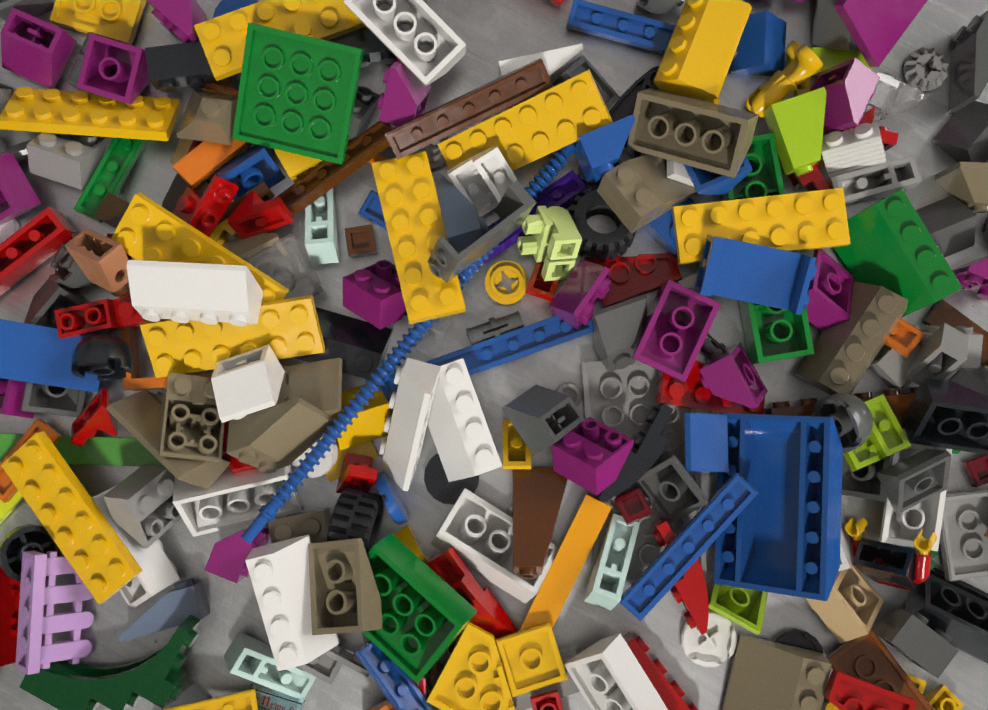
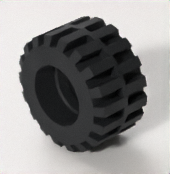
M595 185L592 191L586 188L582 191L581 196L577 195L569 209V213L582 237L578 254L581 257L587 254V260L593 261L594 257L599 258V262H605L607 257H610V260L613 261L617 259L618 254L622 256L626 253L627 248H630L636 231L632 234L597 192L599 185ZM594 215H605L616 223L617 229L611 233H599L594 231L586 220Z
M346 488L339 496L329 524L327 542L362 538L366 553L368 554L373 545L377 543L384 509L382 496Z

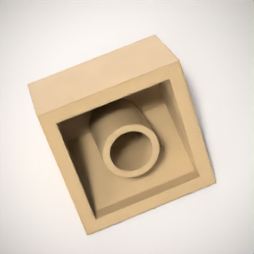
M853 564L849 569L838 571L827 601L805 598L840 644L867 635L884 602L863 573Z

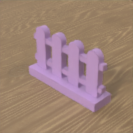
M37 551L22 552L15 669L27 675L40 673V668H50V662L69 660L70 664H78L79 658L88 656L92 651V643L80 637L81 629L89 628L94 622L93 614L82 610L83 601L89 600L93 596L66 557L57 556V551H47V554ZM74 573V583L55 585L56 575ZM72 602L71 612L53 614L54 604ZM71 631L70 640L52 643V633Z

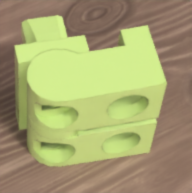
M546 205L537 206L536 214L528 215L522 224L524 234H530V236L518 237L517 248L520 255L533 254L536 262H544L541 272L544 281L568 279L573 272L576 262L575 258L578 256L582 237L566 209L559 206L546 208Z

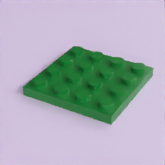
M248 23L232 139L336 164H344L364 49L264 25Z

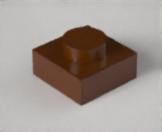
M372 224L344 228L349 257L377 253Z

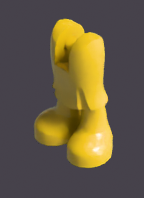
M794 40L787 45L786 52L790 59L789 64L783 71H776L773 76L751 93L745 102L748 111L759 114V117H765L763 113L771 104L782 101L788 94L797 90L796 86L815 75L823 67L822 61L808 46L804 44L800 46Z

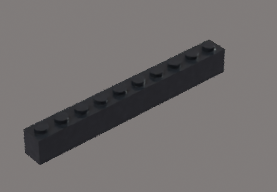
M367 27L328 40L364 49L361 67H367L374 62L392 64L394 59L397 58ZM200 41L145 48L149 81L156 90L162 92H172L177 89L176 87L184 86L202 88L208 83L227 85L231 84L232 80H240L241 78L240 72L216 81Z

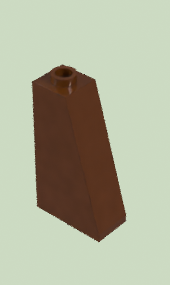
M531 467V469H513L512 471L513 575H519L523 579L536 578L537 575H542L568 479L553 471V467Z

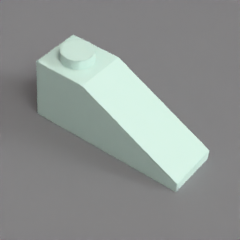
M334 187L305 208V247L311 265L339 262V237Z
M613 513L590 577L584 599L585 602L609 611L620 602L640 525L639 522L626 525L622 516Z
M240 632L237 633L223 656L230 673L302 701L317 678L299 667L278 671L271 646Z

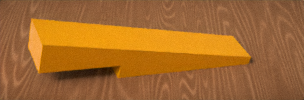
M588 493L586 494L519 631L546 622H550L553 628L612 505Z

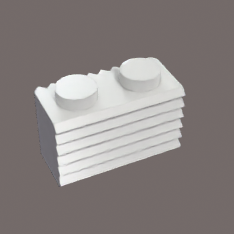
M873 122L872 124L863 123L856 126L855 129L851 128L849 131L845 130L843 132L835 131L823 137L822 156L829 177L887 162L878 122Z

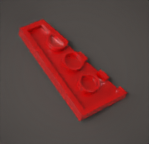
M695 360L686 382H682L661 371L659 373L656 403L714 413L763 414L765 396L759 406L755 408L714 396L710 388L706 389L701 382V372L699 370L704 363Z

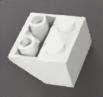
M270 345L216 363L211 376V382L219 418L222 423L232 419H242L247 414L277 404L285 371Z

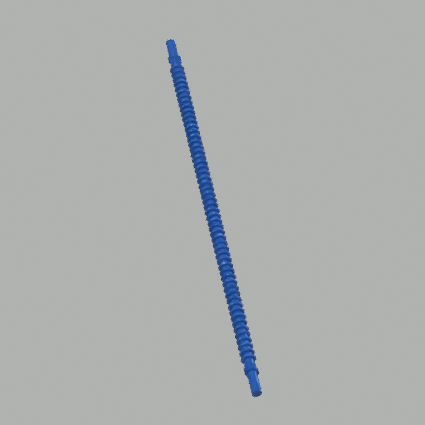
M577 141L559 149L558 152H554V158H549V164H544V170L540 169L538 171L539 175L534 176V181L529 182L530 187L524 188L534 200L538 199L537 194L543 193L542 188L548 187L547 182H552V176H557V170H562V165L567 164L566 159L571 154H575L574 149ZM493 248L458 274L461 290L464 288L463 284L469 283L468 278L474 277L473 272L479 271L478 266L484 265L483 259H489L488 253H494ZM438 318L415 323L413 328H408L409 333L402 335L403 341H397L398 347H392L393 353H387L388 359L386 361L381 360L382 366H377V372L370 374L372 378L365 380V386H360V393H354L355 399H349L350 405L343 406L345 411L338 413L339 418L332 420L334 424L327 426L328 431L326 433H321L322 439H316L317 445L315 447L310 446L311 452H306V458L299 460L300 465L293 467L294 473H288V480H282L283 486L276 487L278 492L276 494L272 493V499L266 505H262L258 511L260 513L240 536L242 539L250 544L269 520L273 521L276 518V513L281 505L286 506L285 500L292 499L290 494L297 492L296 487L298 485H303L302 479L309 478L308 472H314L313 466L320 464L318 460L325 458L324 453L326 451H331V444L336 445L335 439L337 437L342 438L341 432H346V426L353 424L351 420L358 418L357 413L359 411H364L363 405H369L368 399L375 397L373 393L380 391L378 387L385 385L384 380L391 378L389 374L396 372L395 366H401L400 360H406L405 354L412 352L410 348L417 346L416 341L422 340L421 335L427 334L426 329L428 327L432 328V321L437 322Z

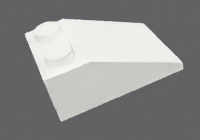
M581 43L499 61L498 78L541 58L553 84L562 73L582 56L583 45Z

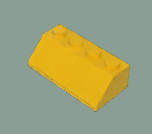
M686 0L653 81L658 89L698 100L718 99L751 12V5L742 0Z

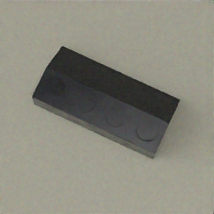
M316 307L325 345L324 353L292 358L305 362L341 358L343 373L370 380L372 378L370 374H375L377 372L376 367H381V360H385L393 329L385 327L380 330L369 322Z
M934 567L930 570L929 577L921 584H917L914 591L909 592L905 600V611L909 613L913 610L917 611L929 620L927 626L933 631L938 628L952 638L950 644L955 648L988 663V593L962 580L948 581L945 579L944 571Z

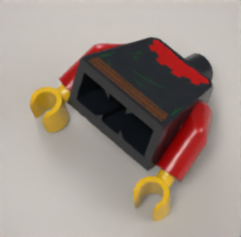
M853 516L846 523L845 530L853 537L850 540L854 558L853 565L873 581L914 591L917 584H921L929 577L932 556L929 551L937 539V535L932 532L929 540L922 536L923 530H919L913 542L914 546L918 549V551H915L912 548L863 538L861 533L868 527L865 518H861L856 523Z

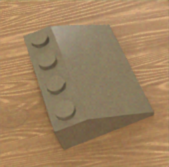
M739 634L721 710H821L832 663L821 652Z

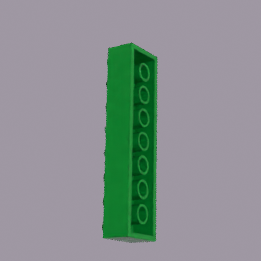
M774 132L753 136L751 146L746 154L752 166V171L726 195H719L720 201L785 194ZM738 300L748 356L752 364L815 354L806 308H803L802 314L798 315L789 310Z

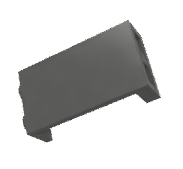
M515 181L507 188L494 211L502 221L459 254L441 236L437 240L427 261L431 272L437 278H442L447 284L520 228L536 204V201L518 181Z

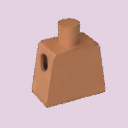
M86 228L64 245L89 281L110 291L115 297L122 296L127 292L128 286L126 283L129 282L127 273L128 257L121 243Z

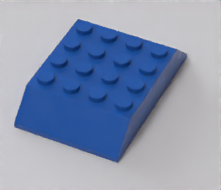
M720 413L727 415L729 472L717 474V491L737 472L759 493L715 540L714 584L827 601L840 568L843 446L833 417Z

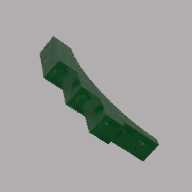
M190 615L179 625L164 647L143 659L129 664L110 667L70 664L66 660L50 662V668H40V673L25 674L20 688L58 710H96L99 704L111 710H126L129 705L134 707L141 697L163 709L171 699L176 701L185 686L181 682L186 672L180 669L187 657L183 653L186 647L190 648L199 634L195 630L200 619Z

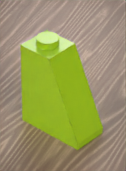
M825 87L771 104L763 113L770 133L774 132L778 156L785 175L795 172L796 176H801L813 171L812 166L821 160L827 93Z

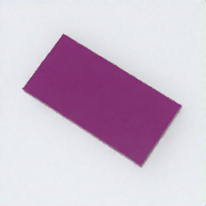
M838 0L834 7L869 67H879L928 0Z

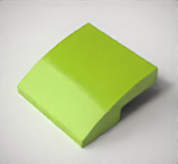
M884 394L864 402L868 406L873 418V428L869 438L855 450L843 453L852 472L911 446Z

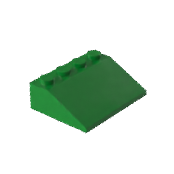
M902 188L847 219L851 244L834 247L848 272L855 277L854 282L882 286L908 299L907 310L902 317L929 306L963 288Z
M390 533L374 544L367 554L381 597L383 629L362 633L418 684L477 613V610Z

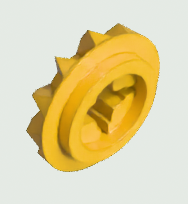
M508 260L500 261L491 266L487 271L485 289L492 300L502 305L514 304L526 294L525 291L529 283L528 276L524 268L518 263ZM501 272H504L508 279L513 278L514 280L518 278V280L511 284V294H509L505 287H495L502 282L503 275Z

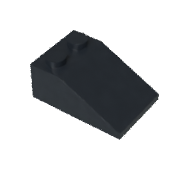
M924 377L902 418L909 442L988 455V396L952 381Z

